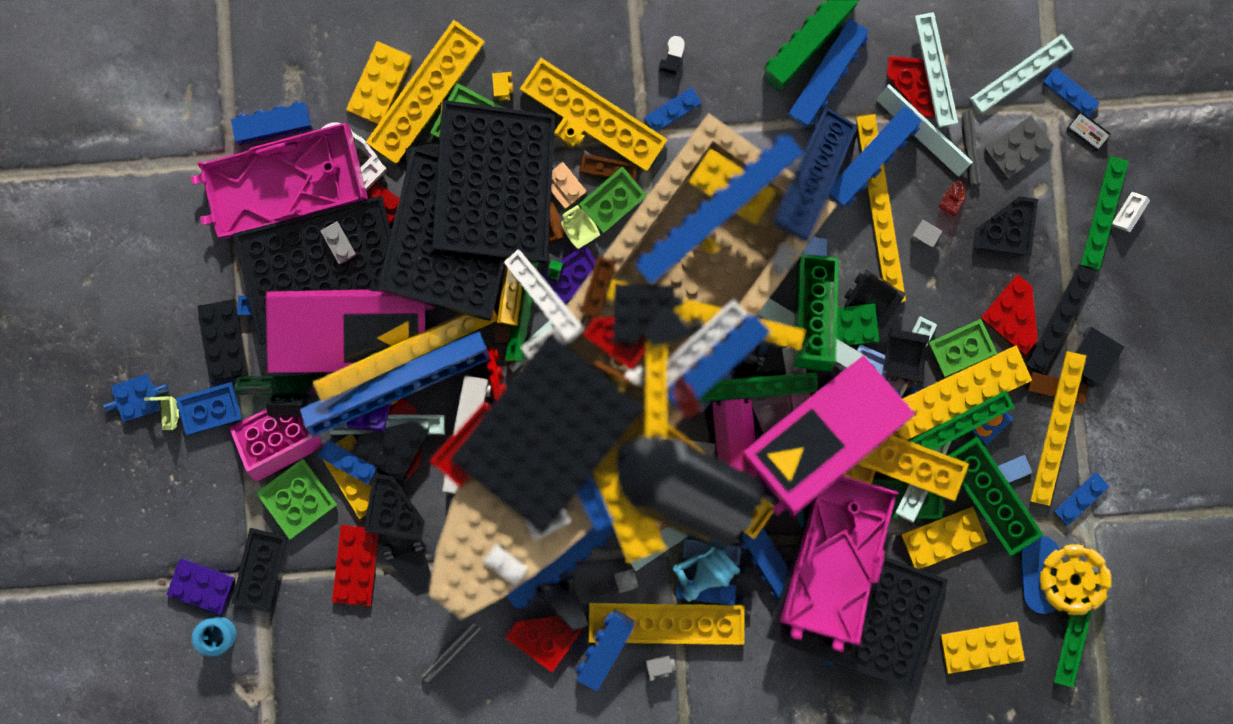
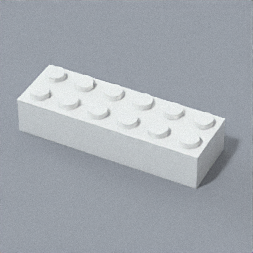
M470 376L464 377L454 434L483 402L487 403L488 397L491 398L493 388L490 385V381ZM445 475L443 491L456 493L458 486Z

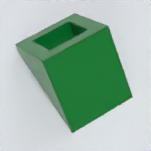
M551 260L547 277L559 280L563 263Z

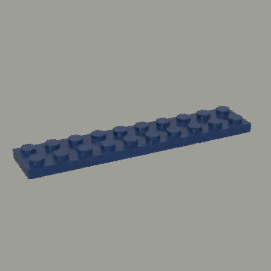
M825 106L772 222L774 225L806 244L809 242L857 129L856 124Z

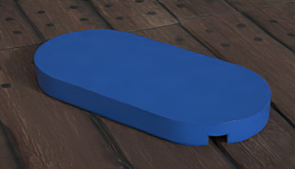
M1045 536L1038 538L1021 549L1020 553L1024 601L1030 609L1042 614L1051 613L1056 609L1046 600L1045 597L1047 596L1044 590H1041L1040 571H1043L1045 559L1053 551H1059L1058 545L1052 539ZM1052 567L1050 574L1056 576L1058 569ZM1056 584L1051 586L1053 593L1059 591Z

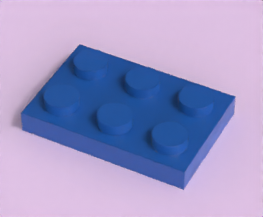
M233 382L176 398L186 435L243 419Z

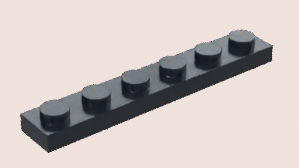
M1080 264L1076 267L1026 363L1027 367L1041 374L1045 373L1096 275L1095 272Z

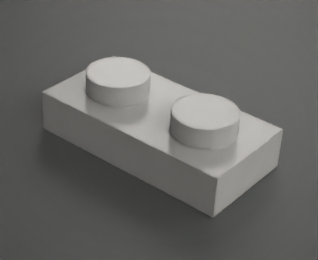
M337 221L320 230L340 265L357 256Z

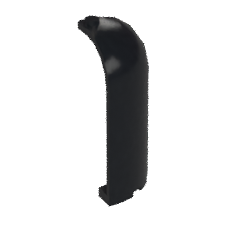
M642 437L622 444L617 451V480L623 496L631 507L642 515L721 551L737 540L736 536L742 530L746 531L754 518L751 516L756 506L760 507L765 490V482L687 443L664 437Z

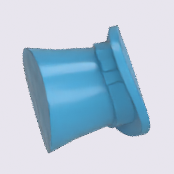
M213 617L202 621L196 626L192 634L194 648L206 656L221 655L236 640L234 624L224 617Z

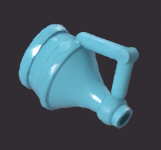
M713 547L705 554L699 552L673 566V570L684 588L681 594L689 602L692 599H696L701 591L710 587H727L734 574L740 572L736 565L722 551ZM698 562L695 578L690 585L683 570Z

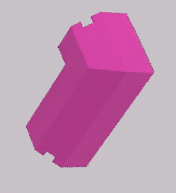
M744 399L721 401L719 406H717V402H713L716 458L747 473L752 468L744 459L743 452L755 443L751 399H747L746 403H744Z

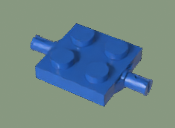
M149 374L112 385L114 402L104 404L103 406L106 408L104 410L108 412L117 409L123 422L159 411L161 408L158 400L144 401V398L158 397V394L169 391L166 388L168 386L164 384L155 387L151 382Z

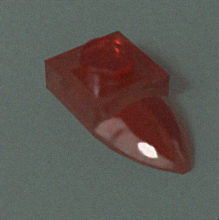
M959 180L952 184L944 193L938 205L940 209L953 217L958 213L965 198L966 187L964 180Z
M677 377L674 382V396L683 418L702 411L701 405L691 386Z

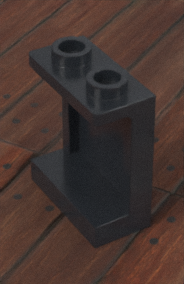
M866 269L863 274L860 272L856 277L854 289L849 288L844 296L847 299L844 305L848 307V305L875 304L877 326L884 329L904 299L905 293Z
M1089 327L1084 332V338L1075 353L1086 355L1081 378L1084 379L1086 385L1094 388L1102 386L1125 346L1095 328Z
M890 329L881 375L886 376V380L897 382L898 379H903L906 384L911 385L921 382L926 346L929 343L930 335Z

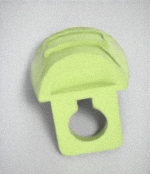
M578 205L562 215V227L577 249L600 236L593 220L583 209L580 210Z
M172 396L144 398V401L161 400L162 430H174L177 427L179 409H177V401Z

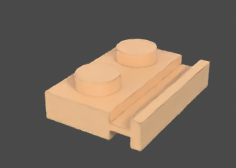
M563 162L552 170L551 192L564 209H567V207L587 193Z

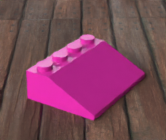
M267 409L230 427L246 472L255 482L324 446L319 434L312 437L305 426L303 417L268 416Z

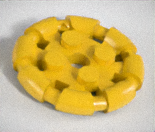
M1074 544L1063 546V549L1053 551L1045 559L1043 571H1040L1041 590H1044L1047 596L1045 597L1046 600L1055 609L1066 611L1070 615L1088 614L1087 611L1096 610L1108 597L1106 594L1108 589H1111L1110 569H1107L1104 558L1093 549L1089 550L1083 548V545ZM1080 555L1087 557L1086 562L1079 561ZM1068 556L1070 561L1063 564L1061 558ZM1095 566H1097L1100 571V573L1096 575L1092 570V568ZM1052 567L1058 569L1056 576L1050 574ZM1073 574H1077L1081 578L1080 584L1076 586L1070 583V577ZM1095 583L1101 585L1099 592L1093 590ZM1056 584L1059 591L1053 593L1051 586ZM1065 596L1072 599L1071 604L1064 603ZM1087 596L1090 602L1083 604L1081 599Z

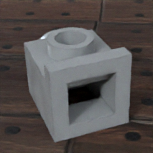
M781 243L769 265L772 267V271L782 276L785 269L790 270L795 261L792 259V256L797 257L799 251Z
M633 568L615 573L620 593L638 587Z
M669 655L646 660L651 681L654 680L656 675L658 678L668 677L670 672L676 670L674 659H670Z

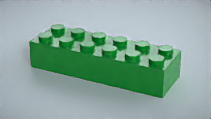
M827 0L826 3L824 1L821 2L816 8L817 11L814 13V16L810 15L804 21L801 30L797 29L791 35L789 44L784 43L779 48L776 58L771 57L767 61L766 67L763 69L765 71L763 78L780 92L853 13L859 0Z
M808 254L800 255L796 272L794 328L805 330L800 350L793 349L794 368L831 372L836 363L839 258Z
M977 436L947 455L969 464L962 485L1010 556L1044 535Z

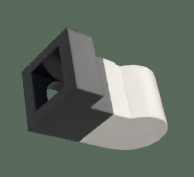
M674 36L668 41L669 52L667 59H661L660 71L677 75L685 44L681 37Z

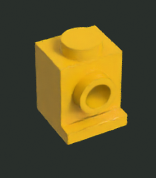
M492 73L495 100H499V102L510 101V93H513L512 81L509 82V80H513L512 73Z
M566 117L563 118L554 132L557 138L572 148L576 144L580 145L585 137L583 135L584 129ZM572 129L574 134L568 135L567 131Z

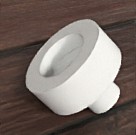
M638 367L635 372L629 369L625 374L638 387H641L645 382L641 378L645 373L641 367Z

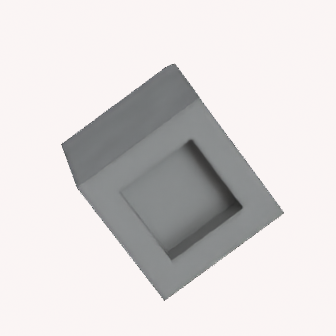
M922 220L910 239L915 242L920 240L933 247L942 230Z

